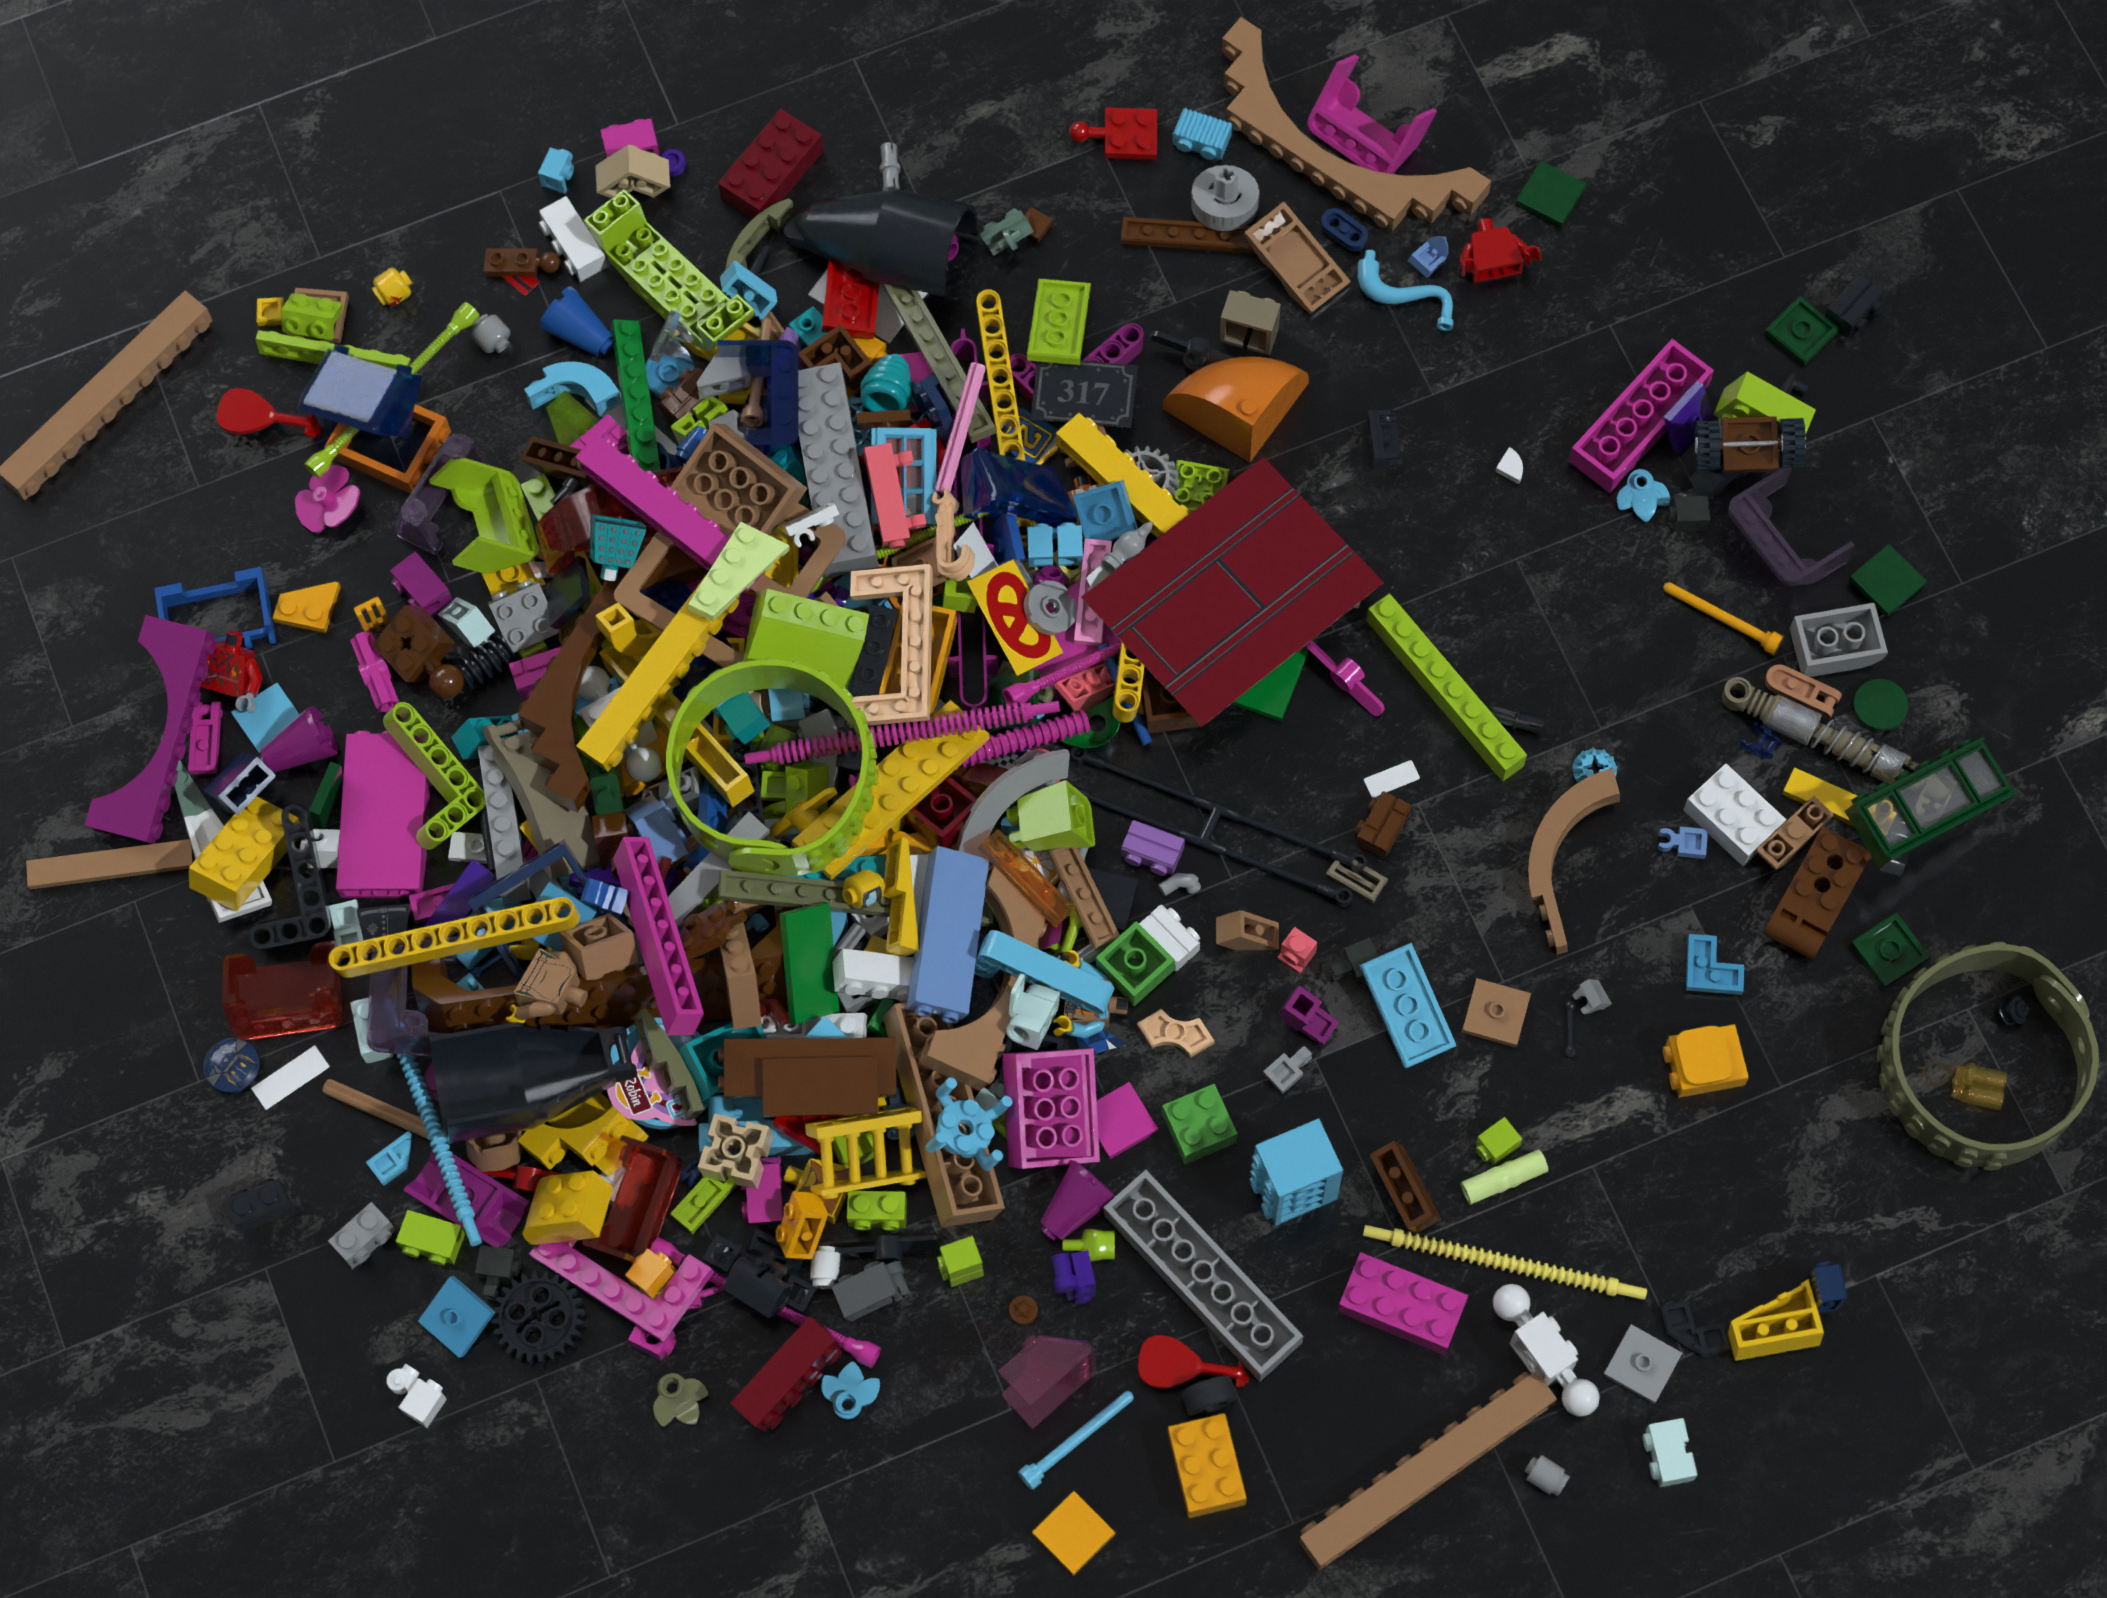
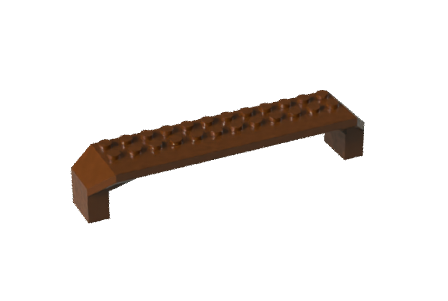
M774 905L776 927L750 951L756 973L760 1012L788 1010L779 913L798 908ZM721 955L688 960L704 1013L699 1023L731 1018ZM443 957L412 964V987L421 1018L426 1027L435 1036L508 1024L510 1022L506 1020V1017H510L513 1014L509 1009L510 1006H520L514 995L518 985L469 992L449 980ZM646 966L612 971L604 974L602 978L597 980H586L584 977L578 976L580 980L578 988L588 992L587 1000L582 1007L568 1003L561 1015L551 1014L549 1016L526 1019L523 1026L541 1028V1024L550 1025V1029L568 1030V1026L600 1029L622 1026L627 1029L635 1024L633 1019L641 1010L646 1009L653 1018H661Z

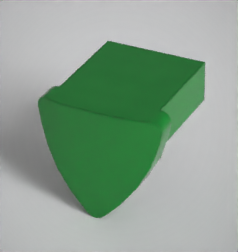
M889 998L877 999L867 1017V1033L876 1038H888L887 1031L881 1024L883 1016L891 1008L894 1001Z

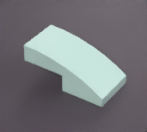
M355 899L330 905L329 909L337 947L363 941L357 915V909H359L358 901Z

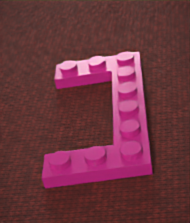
M577 1240L537 1244L529 1254L537 1262L559 1274L565 1280H569L570 1283L662 1342L665 1341L714 1273L709 1266L689 1254L654 1301L573 1249L572 1247Z

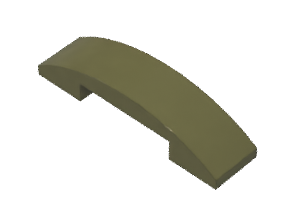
M788 198L768 207L750 221L734 242L727 259L726 269L733 261H737L747 269L745 257L770 227L780 232L789 221L794 212L792 200Z

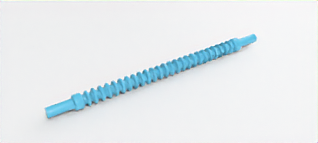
M386 1001L382 1003V1008L389 1024L388 1033L390 1038L393 1039L392 1044L396 1046L395 1051L399 1052L397 1057L401 1059L400 1065L403 1066L402 1071L406 1073L405 1078L409 1079L407 1084L411 1086L410 1092L413 1093L412 1098L416 1100L417 1111L421 1113L420 1119L424 1120L422 1124L426 1127L425 1132L429 1134L428 1140L431 1141L430 1146L434 1148L435 1160L439 1161L438 1167L442 1168L440 1173L445 1175L443 1181L447 1182L446 1188L450 1189L448 1194L452 1196L451 1202L455 1203L453 1208L457 1210V1219L463 1223L471 1246H477L481 1244L482 1240L473 1219L475 1212L473 1207L469 1206L470 1200L467 1199L468 1194L464 1192L465 1187L461 1185L463 1180L459 1178L460 1173L456 1171L455 1159L451 1158L452 1152L448 1151L450 1146L446 1144L447 1138L443 1137L444 1131L441 1130L442 1125L438 1123L437 1111L433 1109L434 1104L430 1103L432 1098L428 1096L429 1090L425 1089L427 1084L423 1082L422 1071L418 1069L419 1063L415 1062L416 1056L413 1055L414 1050L411 1049V1043L408 1042L409 1037L406 1035L405 1025L400 1023L392 1001Z

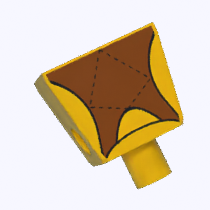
M809 1159L804 1171L790 1165L785 1173L784 1181L797 1186L795 1189L797 1192H811L810 1185L823 1183L821 1160ZM833 1163L834 1181L849 1179L848 1166ZM848 1192L838 1193L837 1198L822 1199L828 1212L827 1221L835 1224Z

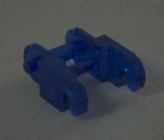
M1754 721L1752 727L1763 734L1758 744L1754 745L1751 742L1746 744L1747 741L1742 739L1740 745L1756 756L1761 754L1765 759H1772L1773 754L1771 752L1776 745L1781 746L1782 741L1778 736L1771 734V729L1764 725L1759 727L1758 722ZM1766 739L1771 742L1767 749L1761 747Z

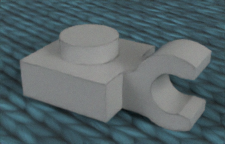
M1305 1046L1291 1058L1283 1053L1263 1071V1074L1283 1094L1303 1076V1072L1299 1068L1312 1059V1053Z

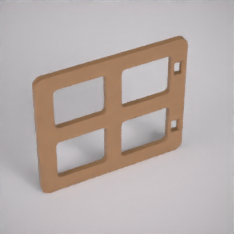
M797 503L793 511L784 520L789 522L811 510ZM833 523L824 527L818 526L815 531L807 528L814 533L815 538L821 543L792 585L786 588L762 575L749 590L756 594L757 591L767 588L807 598L845 545V532ZM657 531L633 567L630 568L615 589L614 598L616 603L619 602L624 609L663 632L676 614L640 593L641 588L669 549L676 546ZM710 636L706 642V648L701 655L720 667L726 668L743 661L745 651L737 652L713 636Z

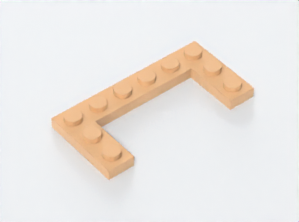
M930 564L851 571L850 597L853 601L903 596L901 693L853 697L852 702L856 709L862 708L867 718L868 726L930 720L933 568Z

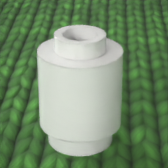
M818 1246V1251H815L811 1259L810 1280H812L813 1286L820 1289H832L831 1286L838 1282L840 1253L835 1252V1247Z

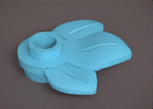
M1637 469L1628 476L1627 485L1619 490L1617 505L1619 510L1632 507L1635 514L1642 521L1648 522L1654 515L1657 505H1670V494L1665 485L1654 481L1648 471ZM1637 478L1644 479V487L1638 486Z
M854 1362L846 1365L838 1378L825 1375L822 1381L824 1396L833 1403L835 1413L843 1419L856 1417L860 1413L862 1406L871 1404L876 1399L880 1389L879 1379L870 1378L864 1380L861 1370ZM845 1401L853 1402V1407L849 1410L844 1409L842 1405Z

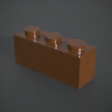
M1392 1141L1370 1154L1408 1230L1419 1233L1442 1220L1403 1145Z

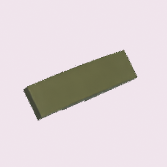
M646 1009L641 1010L633 1020L649 1072L660 1070L667 1095L679 1094L686 1120L697 1118L704 1110L696 1085L681 1055Z

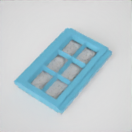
M872 428L871 446L891 443L893 454L912 451L913 465L896 467L906 517L925 514L926 526L936 525V505L932 502V496L936 492V429ZM871 492V525H878Z

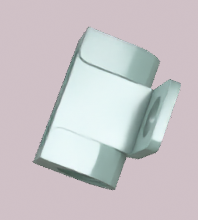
M1020 974L1010 994L1009 1015L1012 1019L1006 1029V1033L1013 1041L1038 1050L1058 1011L1060 992L1037 984L1030 985L1026 992H1023L1025 975Z

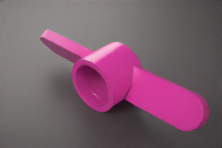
M1311 641L1306 645L1331 670L1330 676L1332 680L1342 690L1349 692L1372 715L1379 716L1383 713V703L1360 682L1365 675L1357 663L1346 657L1337 665L1314 642Z

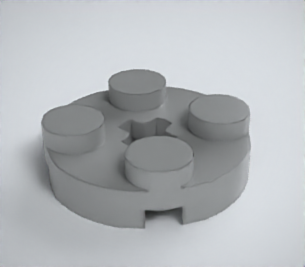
M1044 581L1032 587L1024 599V612L1028 624L1038 632L1050 636L1059 635L1066 631L1075 622L1077 617V605L1074 598L1071 599L1067 594L1068 589L1055 581ZM1048 602L1051 603V608L1055 609V612L1050 613L1047 611L1046 605Z

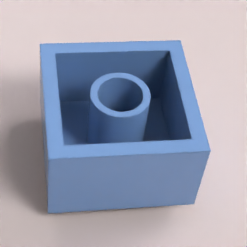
M650 795L624 810L628 821H631L634 825L636 836L650 838L659 870L688 854L685 844L688 843L683 831L678 829L675 823H672L676 818L670 807L666 806L662 799L658 801L653 795Z

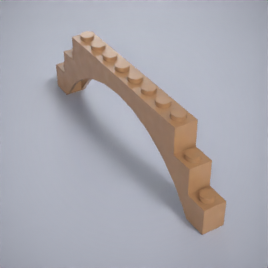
M1240 17L1222 38V52L1228 59L1235 61L1224 73V87L1230 94L1237 96L1227 107L1226 122L1232 124V129L1240 130L1246 134L1253 143L1261 144L1267 148L1274 157L1282 158L1288 162L1295 171L1303 172L1309 176L1316 185L1324 186L1336 198L1344 199L1350 203L1357 212L1365 213L1371 217L1378 226L1386 227L1393 231L1410 210L1419 219H1425L1432 224L1449 202L1457 210L1465 211L1472 215L1489 194L1491 180L1471 167L1437 175L1402 176L1375 172L1353 165L1323 150L1299 131L1281 109L1273 94L1262 61L1261 30Z

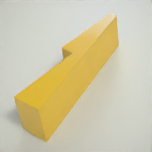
M901 837L887 846L884 872L885 891L883 897L891 899L885 952L906 957L919 951L909 842L907 838Z

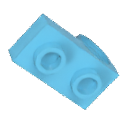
M724 1095L712 1096L708 1100V1123H712L714 1113L736 1118L737 1121L766 1120L763 1117V1099H725Z

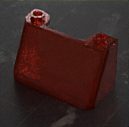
M335 940L313 945L310 949L311 960L256 967L254 959L249 955H225L222 1006L232 1035L239 1039L250 1040L329 1029L340 1025L343 1020L340 974L329 963V955L337 947Z

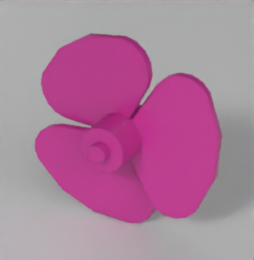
M330 466L319 479L313 475L309 483L311 491L302 490L295 498L296 514L302 525L314 533L321 532L326 525L328 527L338 526L350 516L357 506L360 496V489L357 486L349 485L338 491L346 484L349 478V472L345 467Z

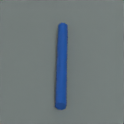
M1102 644L1098 647V649H1104L1108 647L1109 644ZM1114 656L1104 659V662L1116 686L1118 664ZM1123 703L1126 709L1132 708L1129 703ZM1137 711L1136 717L1131 722L1142 746L1151 743L1152 739L1139 711Z

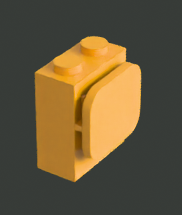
M1735 1024L1723 1027L1707 1026L1686 1030L1679 1035L1669 1036L1663 1047L1664 1060L1666 1063H1670L1672 1073L1669 1074L1670 1084L1673 1090L1677 1089L1679 1098L1745 1086L1749 1078Z

